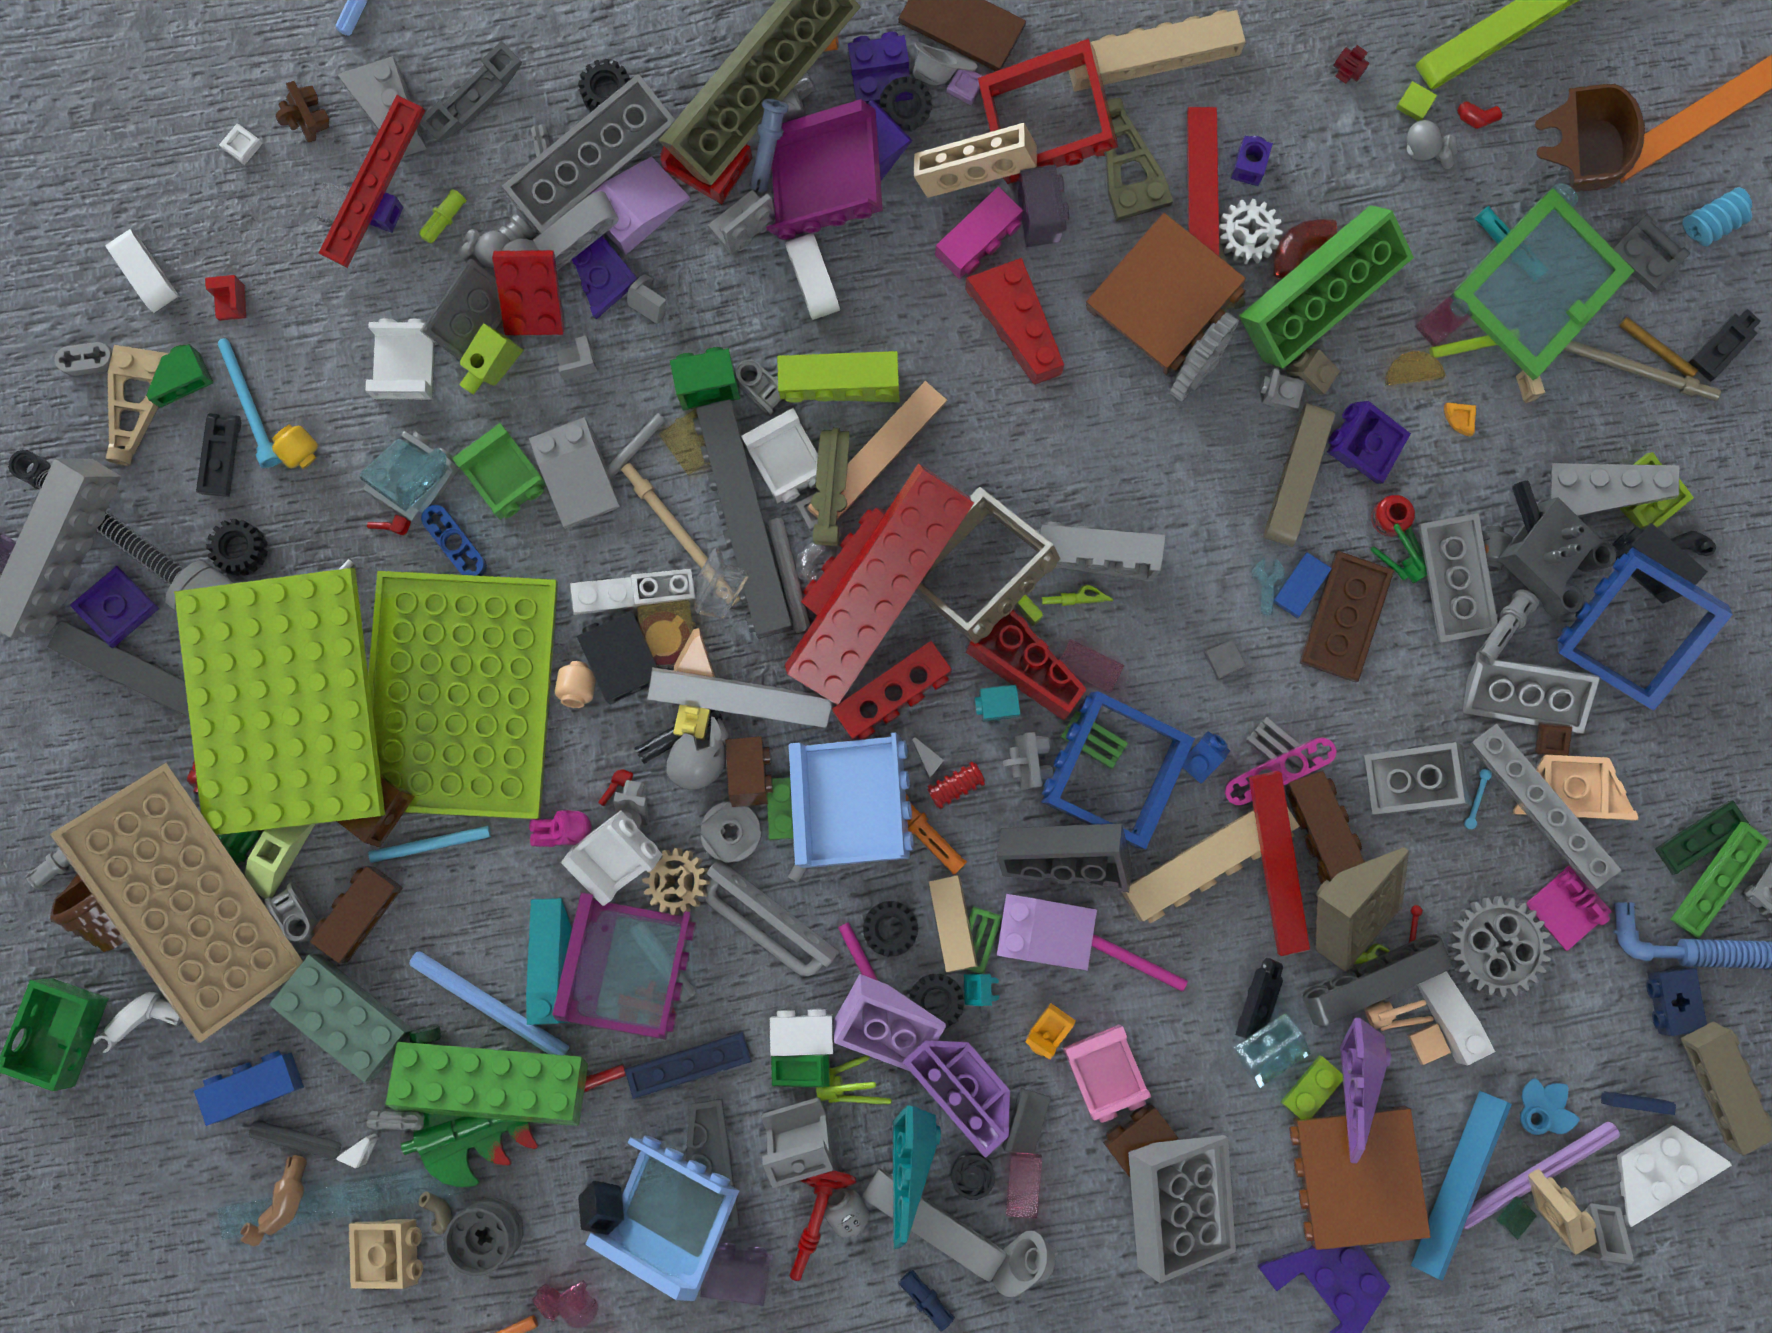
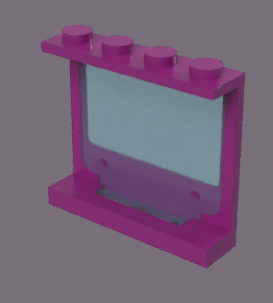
M581 893L552 1013L554 1018L564 1022L666 1040L668 1032H674L677 1014L672 1013L674 1001L680 1002L683 983L679 982L681 970L686 971L688 967L690 952H685L687 940L693 941L696 922H691V912L684 911V915L679 916L613 903H607L602 906L595 900L593 894Z

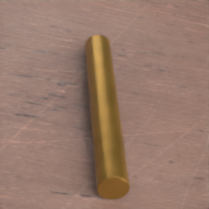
M1625 317L1619 324V327L1683 375L1693 377L1698 372V369L1630 318Z

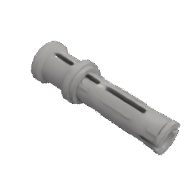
M1524 589L1514 592L1511 597L1512 602L1509 606L1504 607L1500 613L1499 623L1476 653V659L1479 663L1485 666H1492L1515 631L1526 625L1527 616L1539 606V600L1533 593Z

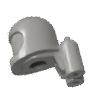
M808 71L783 99L782 102L786 103L789 108L788 112L784 113L782 123L805 116L802 99L811 92L816 91Z
M1428 120L1418 121L1410 127L1407 133V152L1410 157L1422 161L1436 157L1444 169H1450L1454 165L1453 156L1458 152L1455 136L1446 135L1443 138L1439 127L1434 122Z
M470 229L463 238L464 244L459 249V255L464 259L469 258L471 255L476 256L483 265L494 268L493 252L502 251V248L510 240L499 231H488L480 236L477 230Z

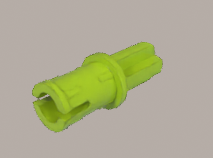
M451 189L439 207L432 209V216L419 231L421 238L432 244L444 228L453 223L451 219L462 205L466 203L465 197L458 191Z

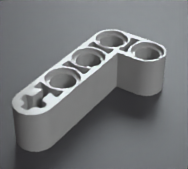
M603 191L595 192L584 198L534 240H513L506 244L502 251L554 250L558 271L611 229L619 219L606 193Z

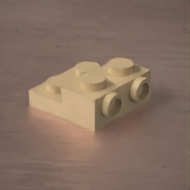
M1539 1168L1528 1174L1536 1209L1570 1250L1577 1255L1597 1243L1594 1231L1596 1224L1587 1211L1581 1212L1578 1209L1571 1192L1566 1187L1561 1189L1552 1177L1546 1178Z
M389 1219L386 1221L353 1222L349 1224L351 1288L404 1289L418 1284V1279L423 1272V1264L417 1259V1246L421 1242L422 1233L420 1228L416 1227V1219Z

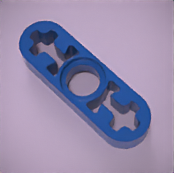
M439 505L427 507L421 516L422 524L462 575L483 576L487 569L485 559L448 511ZM435 513L441 516V522L448 529L442 531L435 523L430 525L433 521L431 516ZM451 535H459L462 538V544L456 550H449L447 548L446 542ZM466 553L471 560H478L475 564L477 570L474 572L470 569L465 570L468 564L461 555Z

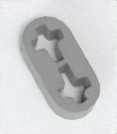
M101 342L66 346L57 351L54 361L59 370L70 376L108 371L113 350ZM100 351L105 354V357L100 359V363L90 359L98 357ZM70 356H73L78 360L71 362V367H69L65 363L70 361Z

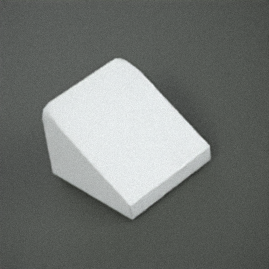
M372 1134L365 1137L338 1156L336 1160L353 1168L365 1165L378 1140V1135Z

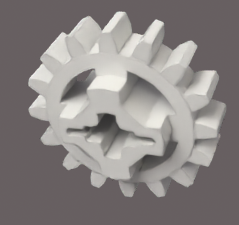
M1252 199L1249 205H1246L1244 200H1240L1237 208L1230 205L1227 210L1228 214L1223 213L1220 219L1223 224H1219V233L1223 235L1220 236L1219 243H1226L1227 246L1223 252L1227 254L1232 251L1234 253V261L1241 256L1243 257L1244 264H1247L1250 258L1259 263L1262 255L1268 259L1272 254V249L1276 250L1280 242L1277 239H1280L1283 233L1282 230L1277 229L1281 224V219H1273L1276 212L1275 209L1269 212L1265 210L1266 202H1263L1259 207L1256 206L1255 199ZM1245 215L1244 219L1233 222L1238 217ZM1266 241L1262 246L1255 248L1257 243Z

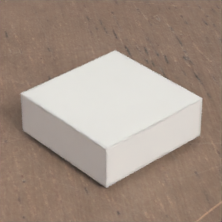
M237 123L219 146L245 165L263 143Z

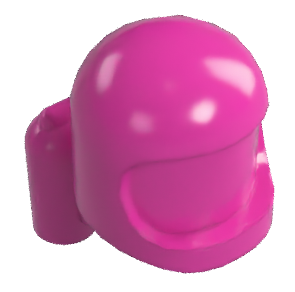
M569 810L557 811L554 819H531L529 829L533 834L530 836V844L536 847H554L556 844L576 845L591 833V821L585 813Z

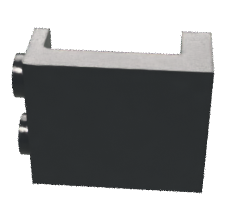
M626 610L619 611L609 617L611 621L599 625V623L588 625L582 629L583 633L577 636L606 702L610 705L648 688L652 667L659 668L640 629L638 620L632 611L628 613Z

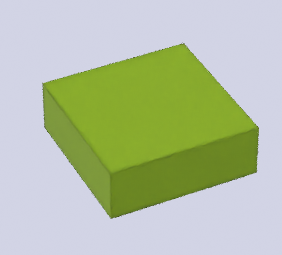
M1412 81L1395 109L1416 121H1422L1437 95Z
M1024 595L1015 604L1017 610L1033 627L1042 619V611L1027 595Z

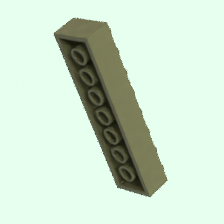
M776 0L662 135L659 141L698 181L712 185L757 132V126L762 122L764 108L762 107L763 100L775 99L783 101L861 6L856 0Z

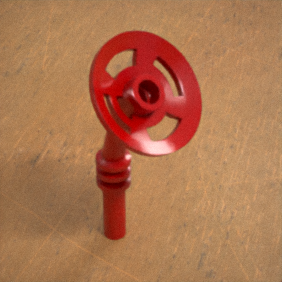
M830 1171L799 1180L806 1185L814 1187V1194L817 1196L808 1227L803 1229L798 1242L799 1251L789 1274L792 1280H801L810 1255L816 1251L821 1238L819 1231L829 1196H832L835 1189H842L856 1184V1177L839 1171Z

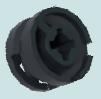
M968 1152L955 1160L951 1169V1180L954 1189L960 1196L968 1200H978L991 1192L995 1183V1173L991 1162L977 1152Z

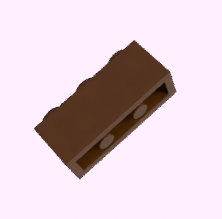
M365 866L364 869L360 868L355 872L350 880V883H352L351 887L346 893H341L334 900L331 906L333 911L327 919H321L313 929L315 935L310 942L338 963L349 962L403 889L402 886L374 866Z

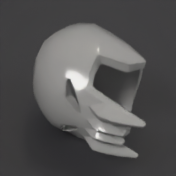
M711 717L710 743L707 739L704 741L697 740L695 736L684 733L674 743L667 759L666 773L669 779L680 788L687 790L702 789L713 783L723 771L726 763L724 744L728 734L721 719L718 718L717 722L715 717Z

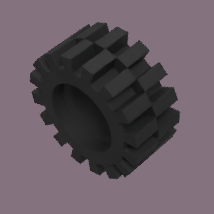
M604 59V64L600 65L599 60H595V67L592 68L588 64L586 66L587 73L581 72L580 77L582 80L578 81L579 91L586 108L588 107L590 112L609 98L600 97L596 94L595 88L599 82L612 80L617 85V91L630 80L626 69L623 66L619 67L618 62L613 60L611 65L609 59Z
M908 76L896 78L887 84L881 93L879 106L903 131H912L924 125L925 121L930 117L933 105L932 96L927 86L922 81ZM902 92L912 93L917 100L916 110L908 116L900 115L895 109V99Z
M230 519V523L226 520L220 522L222 527L215 526L212 529L216 532L215 535L209 534L207 538L212 541L211 544H206V549L211 551L208 554L209 559L214 561L213 564L216 567L236 576H239V573L244 576L249 575V570L253 572L258 570L256 565L258 563L263 565L265 561L261 557L262 555L267 556L268 553L264 549V546H268V544L263 539V533L244 520ZM235 537H244L248 544L246 553L242 557L231 558L227 552L228 543Z
M885 901L877 904L868 912L863 923V934L868 946L874 952L887 957H895L907 952L913 946L918 935V923L914 913L906 905L896 901ZM885 917H896L902 923V934L894 941H887L879 934V924Z
M940 973L928 974L914 984L909 999L928 1011L924 1004L927 993L934 989L944 991L949 999L948 1007L942 1013L931 1014L946 1024L945 1029H947L952 1024H955L963 1013L964 996L962 989L949 976Z

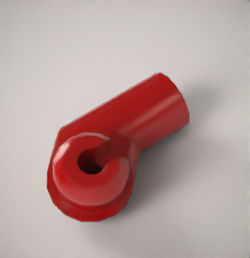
M1466 101L1461 103L1457 109L1460 119L1475 129L1502 119V112L1498 106L1484 111L1475 104Z

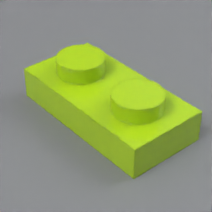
M1319 1055L1281 1100V1103L1300 1120L1311 1119L1342 1083L1343 1074L1323 1056Z

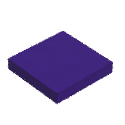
M115 566L70 604L72 609L112 649L159 609L118 566Z

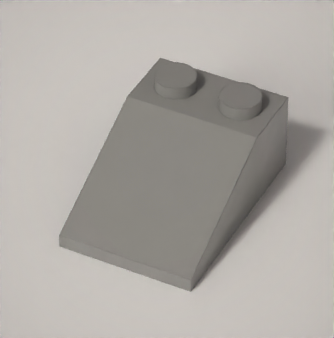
M585 417L529 438L537 464L565 529L620 508L594 431Z
M1457 742L1364 755L1372 815L1438 810L1472 805L1463 745Z

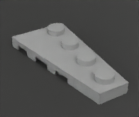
M1552 463L1550 499L1559 497L1580 518L1593 513L1609 512L1623 507L1677 498L1679 495L1680 465Z

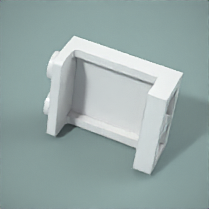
M794 408L741 436L743 444L777 504L781 501L788 503L796 499L800 495L799 491L807 487L811 489L816 488L818 453L800 424L799 417Z
M620 810L574 845L561 863L604 906L613 899L616 892L645 870L647 872L653 870L663 854L658 850L655 843L649 840L637 828L635 822Z

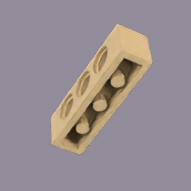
M1025 123L914 153V178L927 198L1037 168V145Z

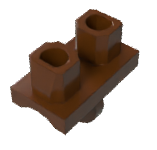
M295 81L286 83L289 91L286 96L287 101H281L278 104L280 110L276 113L275 117L280 125H289L291 130H296L300 126L308 143L316 141V133L329 128V117L324 109L313 112L309 111L308 107L318 105V97L312 85L298 88Z

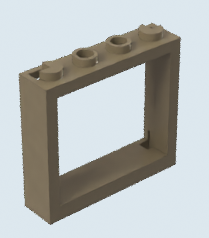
M981 487L970 496L974 502L973 506L925 577L988 514L997 519L1038 553L969 622H966L922 583L915 590L918 596L975 644L981 638L988 636L993 626L1002 617L1010 614L1015 604L1024 595L1032 592L1036 583L1045 574L1050 573L1060 560L1054 545Z

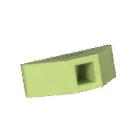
M315 824L265 829L248 857L245 878L256 894L265 899L268 897L273 898Z

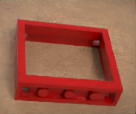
M1089 38L978 78L990 132L1001 129L994 96L1085 64L1087 67L1102 132L1037 154V168L1003 177L1007 184L1017 181L1024 183L1028 180V177L1037 174L1048 175L1056 170L1055 168L1064 165H1078L1085 158L1094 155L1097 157L1105 156L1104 152L1119 147L1096 52Z

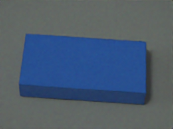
M1306 552L1272 602L1294 617L1299 618L1332 568Z

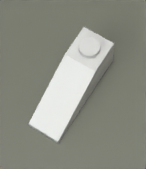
M1447 971L1417 984L1436 1023L1441 1029L1456 1063L1468 1066L1495 1052L1480 1021Z

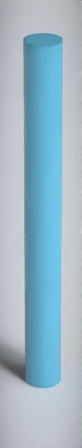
M488 825L372 850L368 853L371 863L490 838L491 830Z

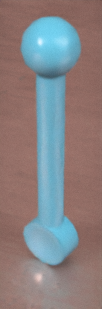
M1488 769L1480 771L1481 781L1471 813L1464 820V826L1467 829H1474L1477 826L1476 814L1486 782L1492 777V773Z

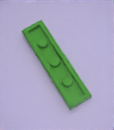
M1740 822L1670 920L1693 938L1699 939L1770 840L1748 823Z

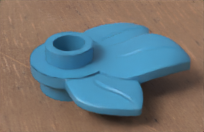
M1533 1078L1524 1086L1521 1096L1524 1108L1520 1113V1122L1527 1132L1534 1135H1541L1547 1131L1555 1134H1564L1578 1124L1580 1118L1571 1111L1564 1109L1568 1098V1085L1552 1083L1543 1088L1542 1084L1536 1078ZM1534 1113L1539 1115V1121L1536 1124L1531 1122V1116Z

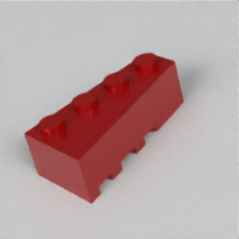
M1022 258L967 277L965 290L970 297H973L985 318H988L1000 339L1009 347L1013 357L1031 382L1035 385L1060 376L1064 368V362Z
M876 507L873 511L868 509L860 518L858 523L861 526L856 533H849L841 542L840 547L842 550L837 557L831 556L822 566L821 570L824 572L818 581L813 579L804 589L803 594L806 596L801 602L816 615L819 614L887 512L886 509Z
M1014 610L1007 616L1002 617L993 626L988 636L981 638L976 644L972 641L969 643L965 653L1010 684L1016 685L1017 689L1063 721H1065L1087 690L1067 666L1054 656L1048 649L1049 646L1042 639H1039L1028 627L1029 624L1021 615L1019 616Z

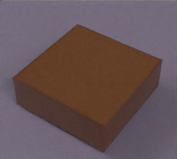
M1539 723L1535 752L1545 755L1569 756L1573 727L1562 724Z

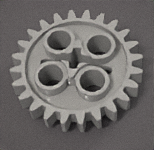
M1226 312L1216 324L1213 323L1209 327L1201 341H1196L1188 353L1183 367L1176 376V382L1170 390L1171 395L1183 401L1192 390H1197L1207 374H1211L1223 357L1225 348L1233 338L1231 334L1238 325V319Z
M1494 896L1493 903L1489 897L1482 898V906L1477 902L1470 903L1473 912L1468 910L1460 911L1465 919L1464 921H1453L1459 927V930L1449 931V934L1456 938V942L1448 944V947L1456 949L1457 952L1449 957L1450 960L1460 962L1454 969L1455 972H1466L1462 980L1463 982L1469 983L1475 980L1473 984L1474 990L1480 991L1484 987L1486 995H1492L1496 990L1498 997H1505L1506 990L1510 995H1518L1517 986L1522 991H1528L1529 985L1527 981L1539 983L1535 973H1546V970L1540 964L1541 961H1551L1548 956L1543 955L1544 950L1551 949L1552 946L1543 943V939L1550 936V933L1540 932L1539 929L1545 922L1533 921L1537 913L1535 910L1525 913L1526 903H1518L1515 906V898H1507L1503 902L1502 896ZM1503 917L1510 924V928L1506 933H1503L1499 927ZM1485 922L1489 923L1490 931L1486 929ZM1477 932L1481 933L1484 938V943L1479 949L1473 943V937ZM1498 941H1503L1504 945L1500 947L1502 952L1496 951V948L1499 946ZM1520 944L1526 950V955L1522 960H1519L1516 956V948ZM1494 959L1500 965V970L1495 976L1492 975L1489 969V965ZM1509 962L1513 963L1515 967L1513 971L1511 970Z

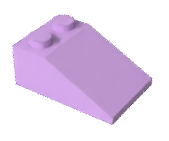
M652 156L605 181L592 192L603 191L606 193L619 220L605 234L625 255L690 200L688 194Z
M1006 894L997 956L1088 971L1097 910Z
M859 974L833 1021L835 1044L908 1071L910 1070L902 1061L925 1040L938 1041L946 1028V1024L888 984Z

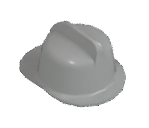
M921 42L914 43L918 49V54L915 60L913 76L930 85L946 83L958 69L974 71L978 67L973 60L959 53L934 48Z
M1025 1231L1003 1249L1007 1256L993 1277L994 1286L1005 1297H1017L1034 1284L1047 1280L1055 1267V1257L1058 1255L1057 1249L1045 1242L1041 1234L1036 1231Z

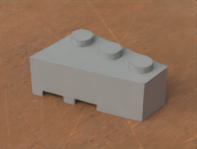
M393 56L337 74L378 131L396 95L411 101L402 71ZM419 125L403 157L427 149Z

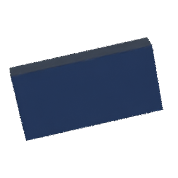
M1607 1091L1601 1094V1103L1609 1106L1675 1115L1676 1104L1671 1101Z

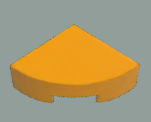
M1446 403L1444 405V413L1450 426L1460 434L1473 436L1475 432L1476 405Z

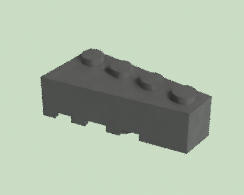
M1122 823L1001 828L996 856L1002 876L1043 881L1045 877H1049L1059 881V884L1071 885L1072 881L1091 883L1090 888L1103 889V885L1119 886L1118 891L1129 893L1132 862Z

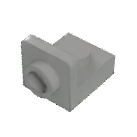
M1273 368L1268 376L1264 375L1261 383L1260 393L1264 394L1262 404L1296 412L1299 409L1305 381L1279 375L1280 370Z

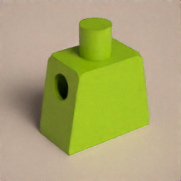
M483 323L460 360L459 364L467 369L468 372L459 385L473 395L483 382L492 386L497 385L524 349L501 332Z

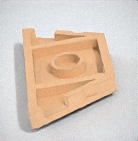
M1544 755L1536 770L1577 818L1638 820V814L1636 810H1633L1626 796L1627 792L1615 774L1616 770L1610 758ZM1518 804L1513 809V815H1526Z

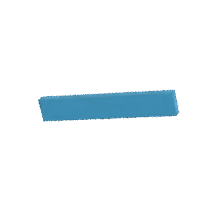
M1479 1091L1428 1220L1431 1238L1421 1239L1411 1266L1443 1281L1511 1108L1512 1104Z

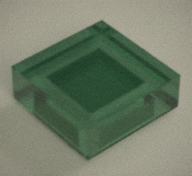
M1516 1196L1497 1218V1221L1510 1235L1518 1240L1537 1215L1524 1201Z

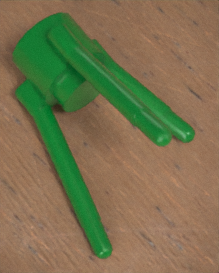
M1395 524L1394 529L1410 555L1401 562L1404 568H1401L1376 547H1371V551L1397 572L1403 581L1409 578L1412 583H1415L1427 575L1423 551L1411 526L1405 530L1406 536L1400 525Z

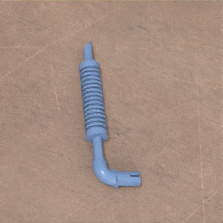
M1614 903L1616 930L1613 931V934L1617 935L1618 943L1623 951L1632 958L1644 961H1651L1653 958H1676L1679 964L1685 967L1772 969V941L1680 939L1677 946H1654L1650 942H1641L1639 940V931H1636L1635 903Z

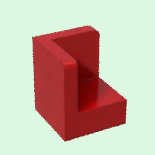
M235 275L205 278L206 290L214 296L215 317L219 321L247 318L245 285Z

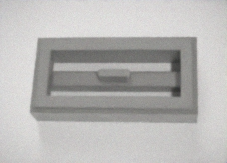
M1265 717L1246 739L1250 745L1268 760L1277 756L1256 739L1258 735L1281 754L1289 750L1263 730L1265 727L1292 749L1300 746L1297 741L1268 717ZM1306 749L1301 751L1307 758V761L1313 757L1312 754L1307 753ZM1296 756L1288 758V760L1296 765L1293 769L1285 763L1286 770L1290 773L1299 772L1303 766L1302 760Z

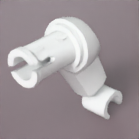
M147 992L120 1010L105 1027L104 1032L94 1039L93 1043L95 1045L101 1039L107 1040L108 1047L103 1051V1053H106L135 1027L147 1019L155 1018L178 1026L182 1020L169 1002L160 999L157 992Z

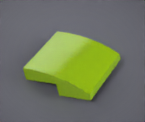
M1653 452L1646 453L1633 465H1662V463ZM1679 478V495L1677 498L1623 507L1620 510L1639 528L1649 523L1658 528L1694 497Z

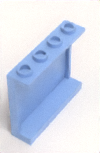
M896 732L891 733V737L807 746L802 743L789 744L796 866L812 868L910 859L909 850L914 849V839L912 832H908L907 820L912 818L910 801H906L905 789L910 787L908 771H904L903 759L908 757L906 741H902V738Z

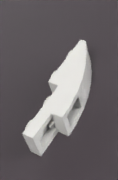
M691 569L632 574L631 577L570 583L573 615L602 612V614L616 613L622 610L645 609L695 599Z

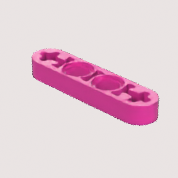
M1324 737L1310 740L1229 780L1225 786L1226 798L1234 805L1247 804L1252 801L1251 789L1243 792L1245 796L1243 799H1239L1237 796L1232 797L1230 793L1234 791V784L1238 783L1240 787L1249 784L1246 780L1247 777L1258 775L1262 770L1268 769L1273 772H1282L1283 784L1286 785L1331 763L1336 757V747L1332 741ZM1318 743H1321L1323 746H1329L1330 750L1326 752L1327 758L1322 759L1320 756H1316L1311 759L1315 764L1309 767L1307 758L1301 751L1307 749V753L1312 754L1317 751L1316 745ZM1291 756H1298L1303 762L1302 769L1297 773H1290L1286 770L1285 762Z

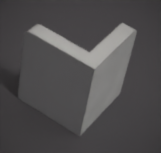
M587 335L575 338L577 346L557 351L560 365L558 370L563 380L598 372L592 345Z

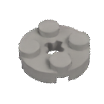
M722 802L712 807L703 818L700 833L701 842L705 850L715 859L727 863L740 862L747 859L755 852L762 837L761 824L757 815L747 806L732 807L731 802ZM727 824L731 827L738 826L739 830L736 832L738 837L735 840L723 837L726 833L724 827Z

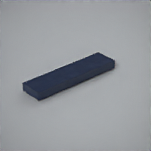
M740 1032L634 1065L624 1070L632 1098L635 1099L750 1063L752 1059L744 1032Z

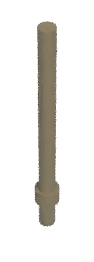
M1550 333L1548 335L1546 344L1555 337V334ZM1573 340L1563 349L1678 388L1680 393L1689 396L1696 394L1717 401L1721 395V390L1701 384L1699 379L1690 376L1683 378Z

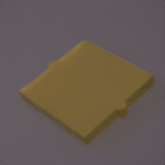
M696 409L681 419L676 418L674 424L659 433L663 442L688 476L705 465L700 446L705 445L703 435L697 436L693 418L698 417Z
M690 600L637 606L639 626L652 654L683 650L693 631V627L696 625L692 621Z

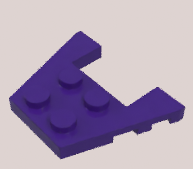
M1311 1245L1310 1248L1282 1255L1281 1258L1270 1262L1265 1261L1257 1266L1276 1291L1303 1272L1340 1321V1324L1329 1333H1362L1391 1287L1359 1245L1316 1250Z

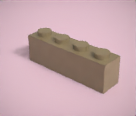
M1713 1021L1682 1037L1681 1040L1725 1144L1744 1156L1771 1142L1772 1119L1763 1109L1760 1099H1762L1761 1092L1752 1083L1749 1075L1751 1069L1748 1062L1740 1054L1737 1047L1739 1040L1736 1034L1730 1028H1725Z

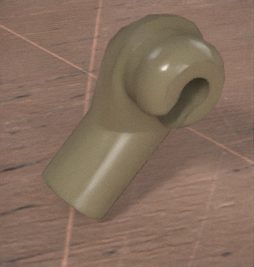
M424 1192L419 1198V1206L434 1213L436 1219L431 1222L434 1233L444 1234L447 1225L453 1219L449 1204L446 1200L434 1194Z

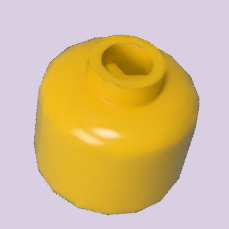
M289 424L272 438L274 441L272 446L273 452L290 469L296 468L299 465L302 469H305L317 458L314 453L318 448V444L302 426L293 427Z

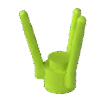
M867 1055L834 1068H829L830 1086L816 1087L817 1097L821 1101L828 1100L829 1103H892L890 1098L844 1095L845 1091L865 1090L876 1087L875 1082L843 1085L842 1076H836L840 1072L868 1061L870 1057Z

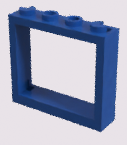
M1632 547L1627 554L1624 553L1620 559L1617 558L1613 565L1615 570L1609 578L1604 577L1600 580L1594 589L1595 596L1589 603L1584 602L1583 607L1576 612L1575 617L1577 619L1572 626H1565L1563 628L1562 634L1557 639L1559 654L1592 674L1598 675L1602 680L1654 711L1733 614L1728 604ZM1636 568L1708 610L1645 689L1575 648Z
M1099 691L1091 692L1089 696L1086 695L1083 703L1079 705L1078 711L1081 714L1077 723L1073 722L1067 732L1066 739L1069 741L1065 750H1060L1055 758L1053 766L1056 767L1052 779L1048 778L1043 785L1045 788L1042 792L1044 797L1041 803L1087 825L1113 824L1060 798L1101 706H1104L1172 739L1132 832L1124 829L1127 844L1139 849H1146L1195 738Z

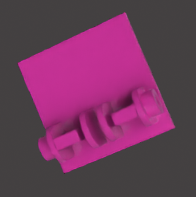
M1567 866L1526 902L1529 910L1537 912L1536 918L1539 921L1545 922L1543 926L1565 951L1573 947L1596 925L1600 924L1602 926L1611 919L1609 914L1612 911L1593 889H1589L1570 866Z

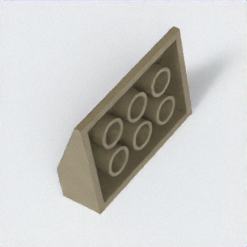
M1403 847L1342 871L1331 881L1326 880L1319 887L1316 894L1318 896V904L1316 906L1317 919L1315 922L1317 924L1315 934L1316 951L1345 972L1348 971L1402 909L1409 856L1408 849Z

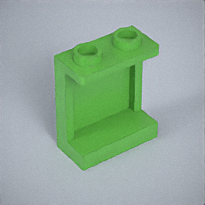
M501 423L452 458L500 520L504 517L510 518L519 511L521 504L528 499L532 501L538 498L544 492L543 488L546 487L544 479Z

